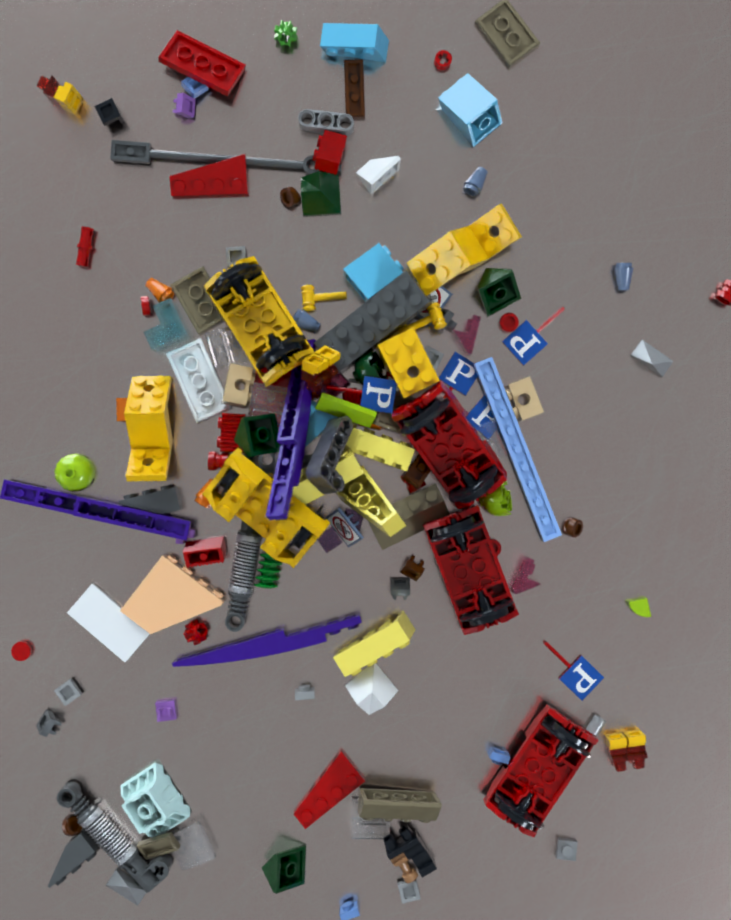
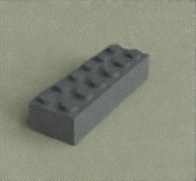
M406 270L314 343L318 349L328 346L341 353L340 360L331 366L337 374H342L354 365L359 357L369 350L376 348L378 344L385 341L420 314L432 302L410 272Z

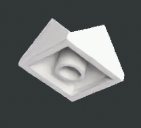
M394 156L369 160L356 174L368 192L372 194L400 169L401 158Z
M377 663L371 667L367 666L345 684L356 704L368 715L384 708L398 692V689Z

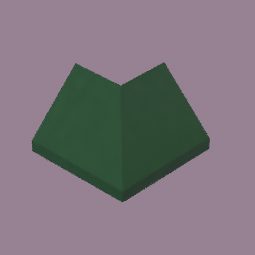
M318 171L301 177L303 216L341 214L339 175Z
M485 269L477 289L486 315L490 316L520 300L521 296L512 269Z
M275 413L241 418L234 441L248 457L279 452L280 444L277 442L279 431Z
M305 845L274 854L262 867L273 893L277 894L305 884Z

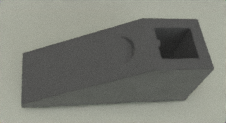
M172 484L162 486L161 491L154 492L153 489L142 491V495L135 497V493L123 496L124 500L118 501L121 505L158 514L183 509L178 487L173 488Z
M85 829L70 839L65 846L48 884L49 888L54 884L60 885L67 878L66 875L69 872L75 873L82 866L81 863L83 861L89 862L97 855L96 850L99 844H96L97 841H94Z

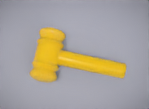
M307 284L301 287L303 309L308 312L316 309L314 306L315 301L347 299L346 292L314 294L313 285Z
M430 304L427 307L428 314L430 315L401 327V333L413 327L416 330L430 323L434 325L436 330L443 329L447 323L442 314L440 304Z

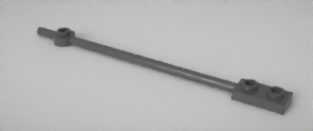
M112 140L110 155L111 161L150 164L151 158L219 162L236 157L230 155L151 150V143ZM313 155L307 156L304 161L246 157V165L304 169L307 175L319 171L309 168L311 164L316 162L312 161ZM341 164L339 166L338 172H341Z

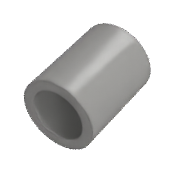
M595 714L586 730L598 736L606 721Z

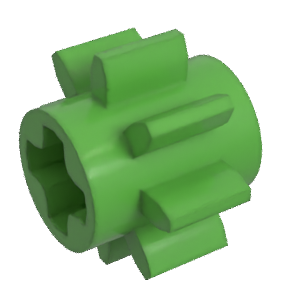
M281 20L280 26L275 25L274 40H278L281 46H291V41L297 40V27H293L291 21L284 22Z

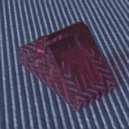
M473 315L471 319L467 320L465 330L468 333L456 330L452 332L468 356L473 352L481 316Z
M335 372L314 391L319 397L322 392L338 397L343 391L327 389L326 386L348 388L351 383L342 374Z
M524 556L510 589L512 593L518 594L541 585L539 582L528 578V575H531L535 568L533 559Z

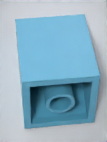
M468 73L438 97L443 112L473 147L503 123L497 99Z
M380 243L343 269V276L365 302L403 273V266L397 260L394 262L390 257V250L385 245L382 247Z

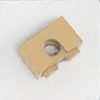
M230 363L222 404L245 408L247 403L250 404L252 393L249 392V386L253 385L255 381V374L252 373L253 368ZM234 383H243L244 390H237Z
M530 376L506 386L507 390L505 391L509 401L512 400L514 404L512 409L516 419L519 418V421H523L544 412ZM521 394L527 397L525 405H521L518 401V397Z

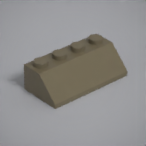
M432 483L391 503L406 524L403 529L392 537H389L371 522L369 524L381 549L384 550L423 531L422 524L450 514L436 483Z
M359 788L358 814L364 820L381 818L384 821L400 819L403 822L419 820L423 823H429L431 820H437L442 807V803L433 791Z

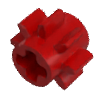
M194 620L185 625L186 630L183 635L187 642H193L194 645H197L207 639L205 636L208 630L204 622L198 623V620Z

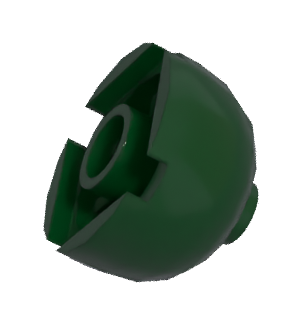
M373 349L356 360L354 365L355 371H353L356 382L360 381L363 385L364 376L388 379L387 375L383 376L382 369H385L378 353L376 351L373 352Z

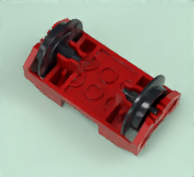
M440 380L419 397L395 409L391 417L401 428V434L407 436L449 494L450 502L455 503L457 509L473 505L474 500L479 501V498L486 497L487 493L495 492L507 480V472L486 440L482 441L463 414L464 408L455 395ZM441 392L447 396L441 400L437 398Z
M477 504L422 524L464 635L483 631L485 627L488 629L490 626L499 625L498 622L504 623L519 615ZM433 528H436V529H435L436 535L432 538V536H433Z
M548 704L535 717L525 732L527 738L507 767L503 765L483 799L485 806L499 818L506 820L511 825L513 824L515 828L518 827L520 832L533 838L536 836L539 828H544L543 821L585 758L591 757L589 752L599 741L595 735L580 727ZM551 715L556 720H553L550 724L544 722V718ZM495 794L497 798L500 800L499 803L495 801Z

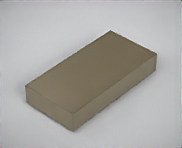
M172 832L139 841L137 848L144 858L148 860L177 851L180 848V844Z

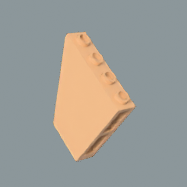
M164 554L120 611L149 634H153L221 606L226 601L223 598L224 594L217 589L212 590L208 587L209 583L201 577L198 579L193 575L194 572L190 568L182 567L178 564L176 557L171 554Z

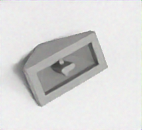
M644 340L640 341L631 354L633 358L660 377L664 376L673 363L671 359Z
M116 868L106 884L107 887L137 906L146 894L132 877Z

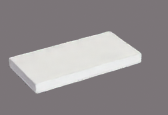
M201 338L166 353L197 424L232 409L231 405L222 404L224 388Z
M94 583L89 586L67 612L124 662L132 656L150 635L120 611L122 607Z

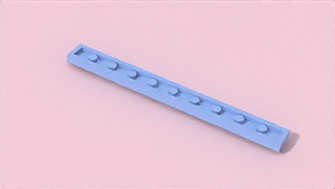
M490 357L473 364L541 539L543 542L559 537L562 535L494 360Z

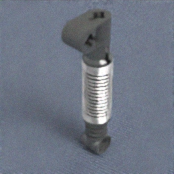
M244 521L241 522V528L236 536L237 542L235 544L238 546H235L236 549L234 550V555L236 556H233L234 563H232L231 570L233 573H231V580H229L231 583H229L228 594L232 600H229L231 605H228L230 610H227L225 625L232 632L241 630L246 622V612L244 611H247L245 606H248V603L246 601H249V598L252 597L253 589L251 587L253 585L251 584L254 583L252 580H255L252 577H255L253 573H256L253 570H256L254 566H257L254 563H257L255 560L258 559L255 556H259L256 554L259 551L256 550H259L257 546H260L258 543L261 540V535ZM237 616L240 618V625H233L231 617Z
M76 782L66 783L57 794V802L62 807L68 809L71 807L70 811H74V816L78 815L76 817L78 824L87 831V834H90L89 836H92L94 841H97L96 844H99L101 849H104L103 851H106V854L111 856L110 859H113L120 869H125L146 893L150 892L167 877L173 864L170 855L164 854L154 857L149 863H146L138 854L139 850L137 847L130 844L131 841H128L126 836L123 837L124 834H121V831L116 829L117 826L113 827L114 824H112L110 819H107L108 816H105V814L101 815L103 811L97 805L88 804L89 800L85 801L86 797H82L83 794L79 784ZM66 792L71 793L72 797H69ZM157 867H160L158 873H156Z

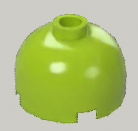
M68 454L56 464L54 470L55 479L65 490L71 492L82 491L91 485L95 477V468L91 460L81 454Z
M507 481L495 492L487 493L486 497L479 498L480 505L484 506L491 515H511L509 512L512 511L511 493L504 486L508 485Z

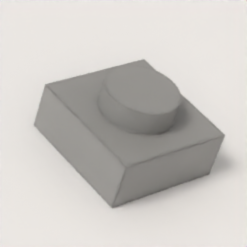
M245 246L226 247L228 268H231L230 265L232 264L235 266L236 261L246 258Z
M427 345L425 352L436 371L444 354Z
M72 678L54 690L64 706L83 694Z
M310 685L299 686L298 689H295V700L315 699V687H310Z
M557 837L556 859L576 861L577 840Z
M417 880L411 883H405V881L397 882L402 904L421 899Z

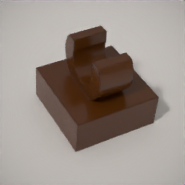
M412 556L403 565L400 573L417 581L424 572L425 568L422 567L424 561L422 560L418 565L413 562L415 556Z

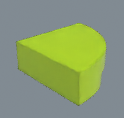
M646 597L627 601L628 606L634 613L642 617H651Z

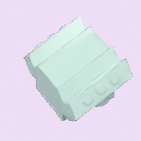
M154 763L121 785V796L125 801L121 806L139 834L146 833L148 837L152 838L166 833L190 817V806L183 804V795H180L176 790L170 776L164 774L163 765Z

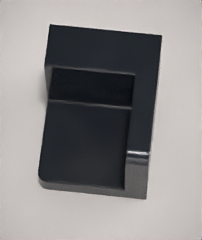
M112 98L94 106L104 126L118 119L121 123L125 122Z

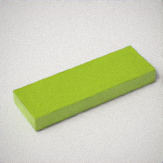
M323 392L315 407L317 410L337 417L348 416L352 422L368 428L372 425L377 414L374 410Z

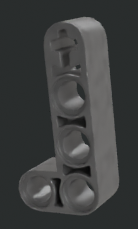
M348 416L330 419L327 422L306 468L307 479L322 494L337 493L344 489V479L335 468L353 429L352 420Z

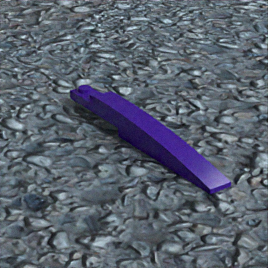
M307 340L313 350L316 351L314 343L316 340ZM302 364L291 371L277 442L280 444V450L265 516L269 520L287 519L293 487L299 485L314 375L302 370Z
M7 479L3 481L0 499L182 540H187L191 521Z
M360 613L290 634H286L285 627L175 659L172 665L173 667L226 663L293 651L327 642L326 633L335 635L340 633V629L348 627V630L355 629L362 623Z

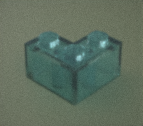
M171 298L153 306L161 324L143 332L151 350L157 352L190 336L179 310Z

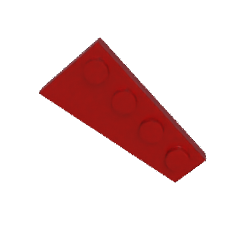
M246 153L170 175L171 196L248 194Z
M342 750L294 811V816L305 829L365 782V778Z

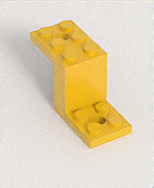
M499 204L471 225L449 231L406 262L425 294L430 295L457 275L479 267L522 236L503 204ZM493 226L499 229L497 237L491 232ZM430 263L436 267L434 274L429 271Z
M414 327L402 333L399 329L377 345L376 350L384 366H388L404 399L440 381ZM413 366L418 369L417 377L412 378L407 374L409 367Z
M171 376L132 377L124 411L131 446L126 471L127 481H167L173 445L167 408L172 383Z

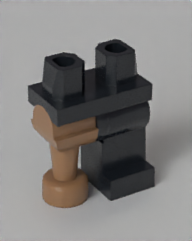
M405 825L399 829L401 838L395 840L392 834L384 837L387 856L394 866L401 868L403 871L402 878L405 883H411L418 877L415 868H410L407 862L411 859L418 868L422 878L437 869L433 856L415 829L412 830L408 825Z

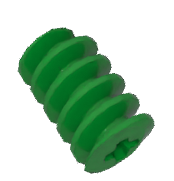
M261 553L260 556L264 560L258 561V563L263 568L257 569L261 575L255 576L260 583H256L254 586L266 589L276 588L278 583L275 580H279L280 576L275 573L281 572V568L277 565H282L283 562L273 559L267 553Z

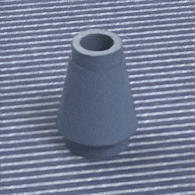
M478 167L464 183L465 187L463 190L466 194L476 197L481 193L488 173L485 168Z
M616 263L614 270L618 290H629L634 269L632 268V263Z
M297 309L293 316L299 328L313 333L317 332L321 324L304 309Z

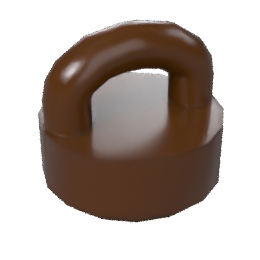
M291 186L283 188L280 192L281 201L287 207H292L301 201L299 193Z
M572 517L568 518L563 524V533L577 538L583 530L582 521Z
M70 816L62 821V831L66 836H76L81 832L82 827L78 824L77 816Z

